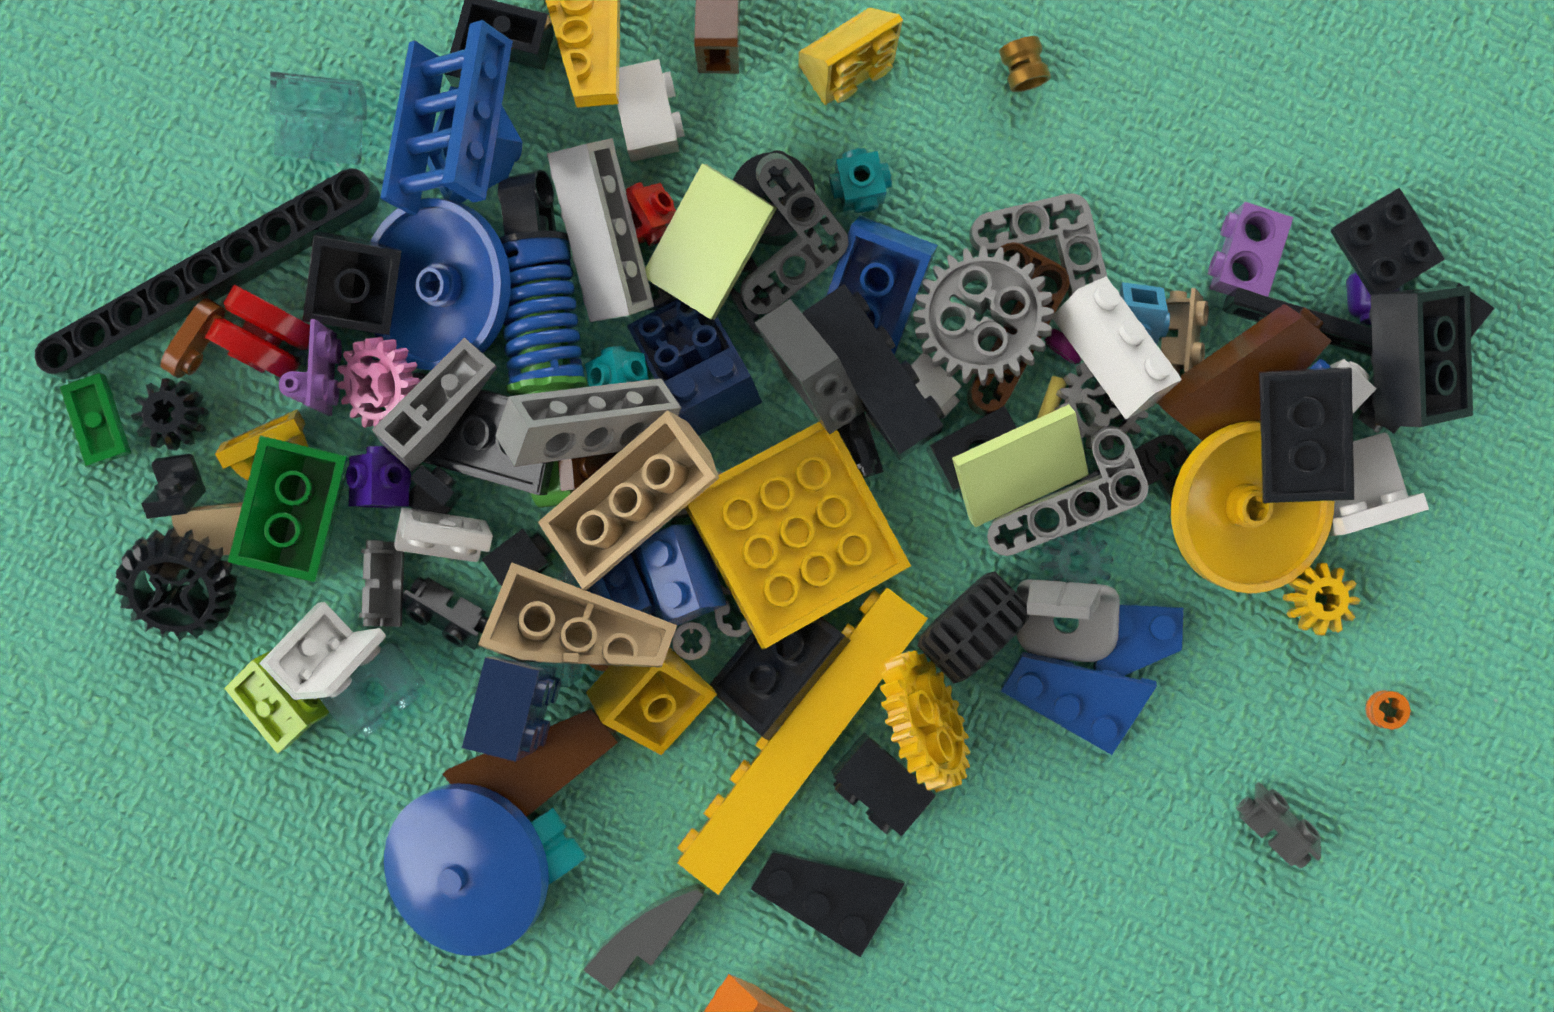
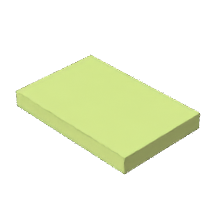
M701 164L645 267L647 279L709 319H716L777 207L707 164Z
M1069 404L952 458L968 517L974 527H978L1089 475L1076 412Z

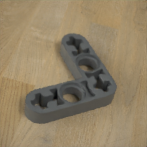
M779 153L768 154L760 160L756 168V179L766 195L797 232L798 236L743 280L740 288L742 299L747 308L757 314H767L776 309L837 261L846 252L848 247V236L843 227L791 160ZM775 166L779 170L787 167L783 171V176L792 189L786 194L777 181L772 180L767 183L771 178L768 172L771 167ZM800 197L812 199L814 208L809 216L799 219L791 214V207L796 199ZM818 222H820L829 235L835 234L833 237L835 245L829 248L825 244L821 245L822 240L813 228ZM792 256L802 257L805 260V268L801 274L790 277L783 273V265L788 258ZM774 270L780 281L785 285L781 289L770 275ZM757 285L763 289L767 288L766 291L769 297L765 300L759 297L754 298L755 294L752 289Z

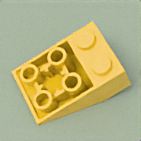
M869 7L799 51L798 65L824 105L833 100H836L837 103L845 101L858 90L857 85L868 78L876 81L893 68L892 63L895 60L903 22L899 14Z

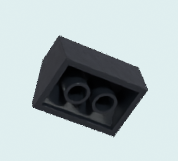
M1470 286L1403 290L1371 295V309L1369 313L1372 324L1373 346L1371 363L1374 373V387L1377 388L1373 395L1375 425L1424 427L1473 416Z

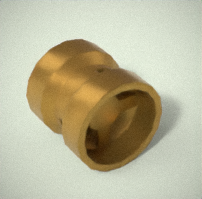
M1027 36L1014 40L999 50L1002 63L1009 68L1010 74L1007 80L1012 92H1022L1036 88L1051 78L1048 65L1043 63L1040 57L1043 49L1038 36Z

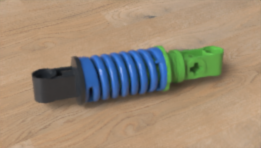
M543 170L510 176L498 184V197L501 204L504 236L499 237L507 256L511 280L509 307L503 323L506 326L503 330V338L508 342L504 347L505 355L510 358L506 363L509 377L508 385L506 386L507 393L516 396L584 388L588 386L587 379L584 377L581 359H577L582 354L581 348L576 345L568 346L580 340V333L576 329H569L578 324V316L574 313H569L577 307L576 300L568 297L575 292L574 284L567 281L573 277L570 263V242L567 233L556 231L553 207L554 191L551 180ZM554 461L547 495L531 493L534 503L540 508L557 506L573 492L561 491L558 461Z

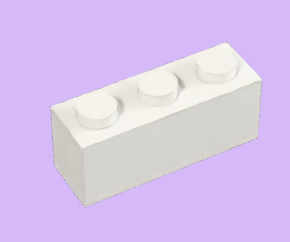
M1107 277L1078 288L1054 314L1053 320L1125 419L1154 406L1182 380Z

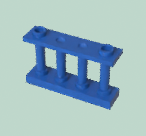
M481 20L469 25L466 48L464 50L438 56L415 40L409 42L380 199L411 216L418 215L422 191L445 186L473 203L486 200L513 42L511 39ZM462 69L459 87L440 93L443 74ZM455 108L452 127L433 132L436 113ZM448 147L445 167L426 172L429 152Z

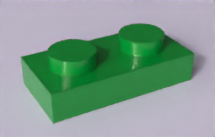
M97 373L60 386L85 466L95 467L132 454L106 375Z

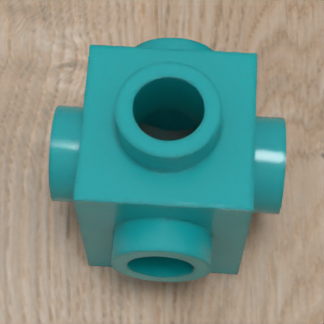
M865 148L853 149L843 153L842 158L836 159L835 173L829 174L833 198H840L843 212L854 210L855 213H864L877 209L880 204H884L887 193L886 188L892 187L888 163H880L878 151L867 153ZM869 174V179L864 182L855 179V176Z
M623 346L605 348L600 352L601 356L585 363L589 387L649 380L644 353L629 352Z

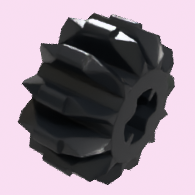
M169 378L162 379L160 388L152 383L146 385L149 397L137 396L134 398L135 402L143 407L142 411L131 415L133 420L143 422L136 431L138 435L144 438L150 437L149 443L153 447L161 448L165 444L167 449L172 451L179 449L181 441L189 446L195 444L192 431L201 433L206 431L205 426L198 423V418L210 414L208 409L197 407L202 402L203 395L197 391L191 392V384L185 381L175 384ZM170 407L175 408L171 413L168 411ZM171 414L173 420L171 422L166 421Z

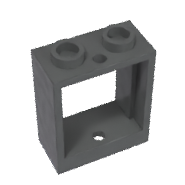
M791 299L755 322L783 376L829 435L865 411L839 357Z

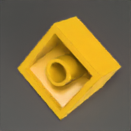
M670 647L662 667L610 665L586 692L603 724L659 755H662L717 695L715 690Z

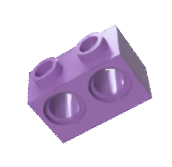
M1244 202L1234 213L1229 211L1220 232L1221 236L1226 237L1221 252L1216 251L1209 265L1208 275L1213 276L1209 289L1229 295L1238 287L1268 297L1294 217L1248 202ZM1246 224L1254 225L1259 229L1261 233L1260 241H1253L1246 235ZM1233 263H1239L1246 267L1249 274L1248 281H1241L1235 277L1232 270Z

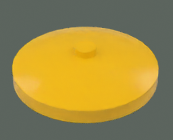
M1246 421L1228 425L1209 435L1186 459L1173 489L1171 524L1182 556L1202 578L1217 586L1235 592L1261 593L1290 583L1314 562L1328 538L1334 516L1335 501L1263 503L1260 421Z

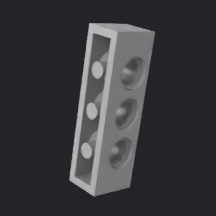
M661 378L509 396L495 436L514 467L620 452L667 410L678 416L681 406Z

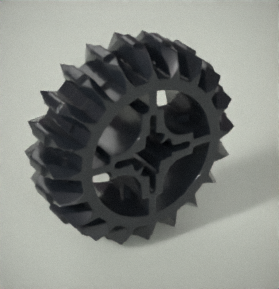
M175 527L168 530L165 536L156 529L150 533L148 538L141 537L136 540L130 550L128 549L121 559L122 563L116 570L115 578L119 581L116 584L115 593L123 596L120 601V608L133 609L130 614L131 621L142 619L146 622L144 625L145 632L153 627L160 629L162 639L168 636L169 632H174L179 641L185 638L188 632L196 639L203 634L205 629L212 632L220 621L227 618L231 610L230 605H233L237 596L235 590L237 576L231 574L233 569L232 563H228V560H221L224 554L223 547L214 550L208 547L210 543L209 536L199 542L194 539L192 529L186 532L184 537L179 536ZM145 572L150 576L149 581L154 586L155 591L150 587ZM200 577L208 589L209 598L203 593L204 587L198 581Z

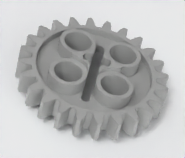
M981 246L979 257L975 258L965 248L963 250L964 261L959 263L953 256L948 255L949 268L946 271L936 265L933 267L934 275L937 279L936 282L928 279H923L922 281L923 288L929 294H920L915 297L917 305L924 308L913 312L914 321L923 324L915 329L916 336L919 339L929 338L921 346L923 353L928 354L936 351L932 358L933 366L936 368L947 362L946 373L948 377H952L958 370H962L963 382L966 384L973 374H979L981 385H986L988 374L994 373L999 383H1003V371L1009 369L1018 377L1020 375L1018 364L1020 361L1030 366L1034 365V357L1030 352L1031 349L1038 352L1045 351V343L1038 336L1048 337L1052 334V327L1044 323V321L1054 319V309L1043 307L1052 302L1051 292H1039L1045 286V278L1042 276L1031 280L1034 273V265L1030 263L1020 269V254L1016 253L1009 261L1004 260L1002 247H999L994 257H988L986 247ZM976 280L982 281L987 285V288L982 293L976 295L969 294L964 290L968 283ZM957 297L961 299L966 306L956 302L952 303L950 301V298ZM1010 300L1020 301L1025 306L1020 313L1015 315L1006 314L1001 308ZM986 309L991 311V319L983 317L980 322L976 321L975 312L983 314ZM952 316H958L965 320L964 326L957 331L946 330L943 327V323ZM1001 325L1015 328L1017 333L1012 335L1006 332ZM988 336H995L1003 341L999 349L990 352L983 350L979 345Z

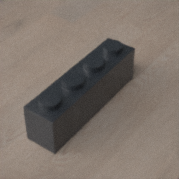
M843 284L803 311L802 314L839 357L866 414L898 460H901L942 432L943 424L940 420L945 415L931 395L924 398L916 387L920 379L912 366L906 360L901 364L891 351L895 344L882 325L875 328L869 320L867 314L871 310L858 291L851 294L846 285Z

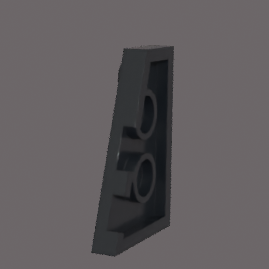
M773 850L753 882L751 890L861 957L905 883L902 880L884 878L868 874L864 871L846 869Z

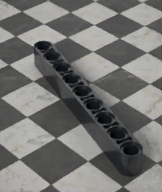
M348 168L340 171L44 338L35 349L34 358L37 366L42 371L63 379L74 380L80 378L186 318L203 299L209 298L212 301H216L228 294L233 285L240 287L312 246L313 237L317 231L334 234L368 215L376 209L379 203L380 194L378 188L364 172L358 169ZM364 184L365 190L363 195L359 199L349 200L348 193L354 185ZM322 204L327 205L328 212L322 220L312 221L314 209ZM290 225L291 233L289 237L284 241L276 242L275 238L278 229L282 226ZM250 245L253 246L254 254L252 258L247 262L240 263L239 254L242 249ZM216 266V277L210 283L204 284V272L209 267ZM174 287H179L180 293L177 301L168 305L166 301L168 292ZM141 307V320L136 325L131 326L130 316L132 312ZM104 328L105 338L99 346L95 347L93 343L94 335L99 329ZM66 349L68 353L67 361L58 368L57 357L62 350Z

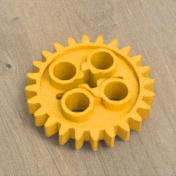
M917 650L890 658L891 661L885 663L887 671L881 673L886 684L881 685L880 690L887 698L886 701L881 702V705L887 710L888 714L885 723L891 726L894 731L891 741L894 743L898 742L900 746L899 758L906 757L908 760V772L916 771L917 783L925 782L928 791L934 789L937 793L961 785L962 779L967 778L965 769L970 768V764L965 757L970 754V750L964 743V740L968 739L969 736L963 727L965 719L957 712L959 702L951 697V685L945 686L944 673L942 671L936 673L935 664L932 661L928 662L924 653L919 655Z

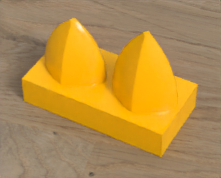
M296 409L221 443L215 455L223 469L230 466L236 474L248 481L259 437H269L308 447L303 433L306 423L299 410Z

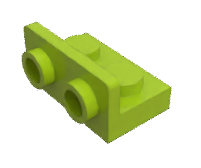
M269 651L253 659L224 689L278 754L287 749L312 724L330 713V709L321 698L294 700L259 664L271 652Z

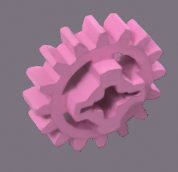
M383 337L367 338L364 341L352 343L354 350L343 353L348 364L338 366L337 369L344 375V381L337 383V388L345 389L346 396L341 400L342 405H352L350 417L352 419L362 417L361 423L364 428L375 427L421 381V379L415 378L412 375V371L418 366L417 363H407L405 360L409 350L407 348L396 349V340H383ZM375 356L381 360H373L372 357Z

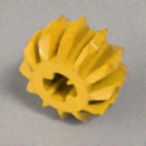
M1318 563L1315 571L1309 566L1301 574V579L1296 578L1288 583L1296 591L1295 593L1284 594L1282 597L1284 601L1294 602L1295 607L1287 611L1286 615L1289 618L1300 617L1298 622L1300 630L1307 631L1313 627L1315 635H1325L1328 628L1332 632H1340L1343 630L1342 620L1353 621L1356 618L1353 612L1348 609V606L1357 605L1361 600L1355 596L1349 597L1348 592L1354 589L1357 583L1354 580L1342 582L1345 573L1344 569L1334 568L1330 572L1327 563ZM1316 594L1327 596V603L1324 605L1316 603Z

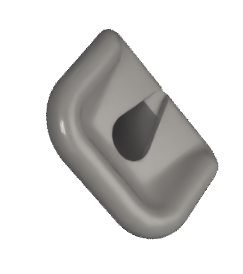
M1034 579L1024 580L1017 586V594L1027 603V615L1030 616L1016 635L1019 643L1028 653L1060 660L1095 662L1107 657L1116 647L1119 631L1120 599L1114 588L1101 584L1066 583ZM1054 617L1078 619V627L1073 632H1061L1054 625Z

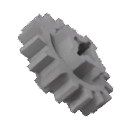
M1084 362L1076 366L1078 376L1072 373L1065 375L1063 379L1069 388H1061L1056 393L1058 397L1065 399V403L1056 407L1055 410L1068 404L1076 412L1081 438H1087V449H1092L1094 435L1103 427H1108L1112 418L1124 420L1119 428L1133 435L1140 433L1142 429L1135 421L1148 418L1149 413L1144 410L1125 419L1098 381L1093 390L1080 388L1086 380L1095 377ZM1104 396L1103 403L1110 408L1104 412H1100L1101 405L1095 402V399ZM1077 408L1080 409L1086 419L1085 423L1080 418ZM1109 435L1104 437L1100 443L1103 450H1109L1113 448L1114 440L1120 446L1124 445V442L1118 436Z

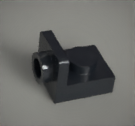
M192 454L156 458L151 466L158 484L154 486L152 493L141 504L147 519L187 514L206 492L194 456Z

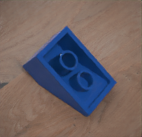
M859 216L850 227L847 235V250L839 258L827 295L843 284L846 285L851 294L858 291L871 310L867 317L874 327L878 328L882 325L892 338L895 347L891 351L895 355L915 306V297L921 291L922 281L927 276L938 245Z

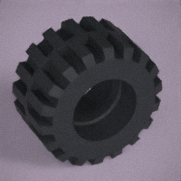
M996 571L987 573L963 592L923 632L917 646L953 684L964 681L992 659L1025 625L1030 616L1027 615V603Z

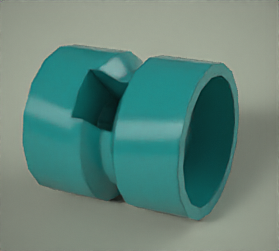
M554 807L531 821L546 854L549 872L548 885L587 858L574 837H565L566 825Z

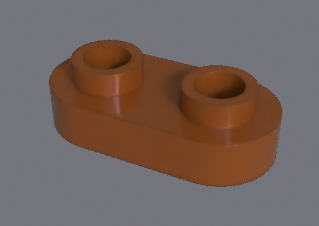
M209 298L200 301L190 312L165 350L161 359V368L176 378L195 373L203 361L202 352L210 342V340L205 338V335L215 318H224L225 309Z

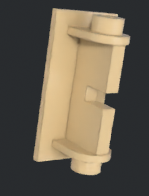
M1191 288L1190 298H1187V292L1170 291V297L1166 299L1167 309L1170 313L1169 330H1178V337H1162L1161 351L1179 376L1180 369H1184V372H1187L1205 359V345L1199 341L1201 326H1206L1208 322L1209 306L1207 301H1203V296L1196 288Z

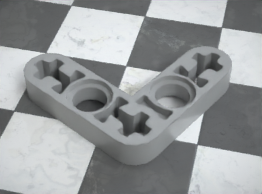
M1064 194L980 215L971 227L969 234L972 246L977 251H980L981 246H985L988 254L996 253L999 247L1006 243L1016 242L1026 246L1055 239L1061 266L1066 269L1069 275V298L1078 288L1086 285L1084 276L1075 280L1074 274H1085L1095 269L1096 274H1091L1088 278L1089 284L1107 277L1091 210L1087 201L1080 195ZM1065 205H1070L1072 211L1079 210L1080 215L1074 220V224H1070L1068 218H1061L1053 222L1054 230H1049L1050 222L1049 215L1045 210L1046 208H1050V217L1061 214L1065 209ZM1025 213L1036 215L1041 222L1040 231L1031 235L1023 233L1018 226L1019 217ZM1004 218H1010V232L1014 239H1008L1009 231L997 234L994 243H989L987 237H979L978 234L982 232L984 224H989L992 230L1005 227L1007 222ZM1078 243L1086 245L1091 252L1090 262L1085 265H1077L1072 262L1069 257V249L1072 245Z

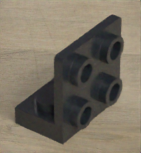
M1400 187L1331 228V234L1370 295L1392 292L1445 260Z

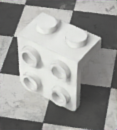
M320 602L302 618L259 664L294 700L336 697L351 684L352 678L350 675L359 665L364 666L378 655L381 650L378 645L386 637V634L380 628L352 632L325 602Z

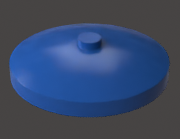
M438 198L421 199L418 215L414 216L397 208L379 225L371 239V242L402 250L390 334L374 333L375 336L383 337V340H396V349L407 348L409 350L405 359L407 363L416 362L418 365L416 368L423 370H432L463 338H466L483 354L501 330L510 301L511 280L509 264L497 233L482 215L469 206L457 201Z
M448 784L434 788L408 804L397 816L388 833L384 850V872L390 896L407 924L432 945L464 956L493 954L516 942L538 919L546 901L549 883L548 863L543 844L527 817L513 803L500 794L471 784Z

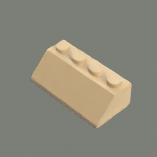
M667 410L540 519L538 524L581 588L588 590L719 479L712 454L686 420Z

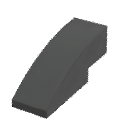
M697 883L676 891L647 906L626 921L601 945L587 962L584 971L612 991L637 956L652 966L701 899L705 888Z

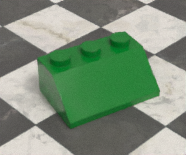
M260 436L228 563L311 582H320L346 479L349 458L344 455Z

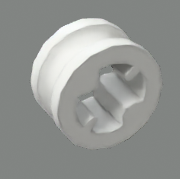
M684 623L677 628L673 635V648L683 659H699L710 649V633L700 623ZM687 629H690L691 634L694 633V629H697L703 635L699 640L703 647L697 653H694L693 648L690 649V653H687L681 647L685 642L681 635Z

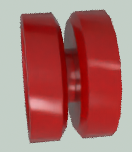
M233 285L223 304L227 311L245 320L242 328L224 318H215L205 338L228 350L229 356L261 373H264L266 370L281 378L287 372H297L301 365L297 357L280 349L279 346L283 340L300 350H308L310 325L256 295Z

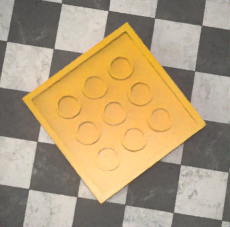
M820 422L719 474L717 481L685 507L761 649L771 646L911 567L839 432L836 430L829 435Z

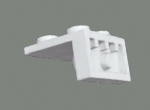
M1387 433L1377 434L1353 442L1354 500L1335 501L1334 516L1329 534L1330 536L1349 534L1429 510L1424 493L1408 496Z

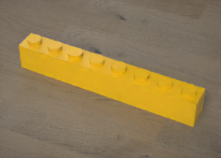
M884 588L880 594L873 589L858 609L864 613L863 617L855 627L847 623L841 631L851 641L768 741L762 736L760 737L755 746L761 751L751 764L745 759L740 763L729 778L735 785L724 798L718 793L703 812L709 819L698 832L692 827L678 845L677 849L682 854L677 864L717 895L723 890L883 679L881 673L887 671L885 663L891 661L890 658L902 654L927 621V617L889 588Z

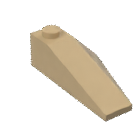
M511 563L478 646L522 662L662 667L677 625Z

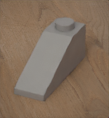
M463 338L372 431L382 445L413 472L444 441L496 370V365L466 338Z

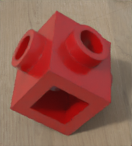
M639 182L625 190L638 243L646 242L651 247L660 242L676 209L672 197L665 191L661 183L644 187Z

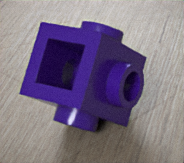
M385 446L366 447V454L349 456V466L346 471V482L349 486L348 507L383 509L409 507L410 469L396 456L392 455Z

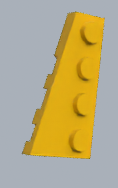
M545 0L576 107L619 104L620 0Z

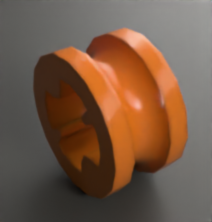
M1382 690L1375 692L1369 697L1366 702L1365 711L1367 718L1372 724L1380 728L1393 730L1406 724L1410 718L1411 709L1407 699L1400 693ZM1388 698L1392 699L1391 707L1397 711L1394 717L1387 716L1386 722L1383 720L1385 713L1379 710V706L1381 703H1389Z

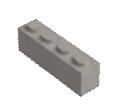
M613 138L547 153L551 177L555 184L562 219L565 223L573 262L576 266L583 293V301L590 322L628 316L654 307Z

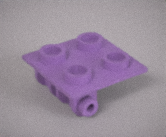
M310 319L308 371L287 372L279 380V389L283 395L327 416H332L333 406H337L340 389L337 388L338 381L334 380L335 364H339L342 357L341 340L337 339V333L317 320Z

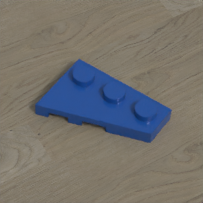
M1022 652L1001 685V692L1112 755L1156 689L1157 682L1146 678L1138 680L1120 676L1118 672L1105 669L1101 671L1075 666L1073 662Z

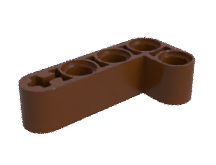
M1011 242L1002 245L1004 257H1012L1016 253L1020 254V269L1030 263L1034 265V273L1031 280L1041 276H1048L1055 281L1057 292L1052 294V302L1043 306L1054 309L1055 314L1070 284L1066 269L1023 244ZM1016 301L1010 315L1020 313L1025 307L1024 304ZM1049 320V321H1044V323H1046V324H1048V325H1049V323L1051 322V320ZM1003 326L1006 332L1012 335L1017 333L1015 328ZM997 337L990 351L999 349L1003 341ZM1023 361L1018 363L1020 369L1018 377L1009 369L1003 371V383L997 384L992 395L998 400L992 399L988 404L981 401L983 393L979 390H984L991 383L995 375L994 373L988 374L986 385H981L979 374H977L967 393V403L971 410L976 414L986 416L1003 407L1011 396L1027 364Z

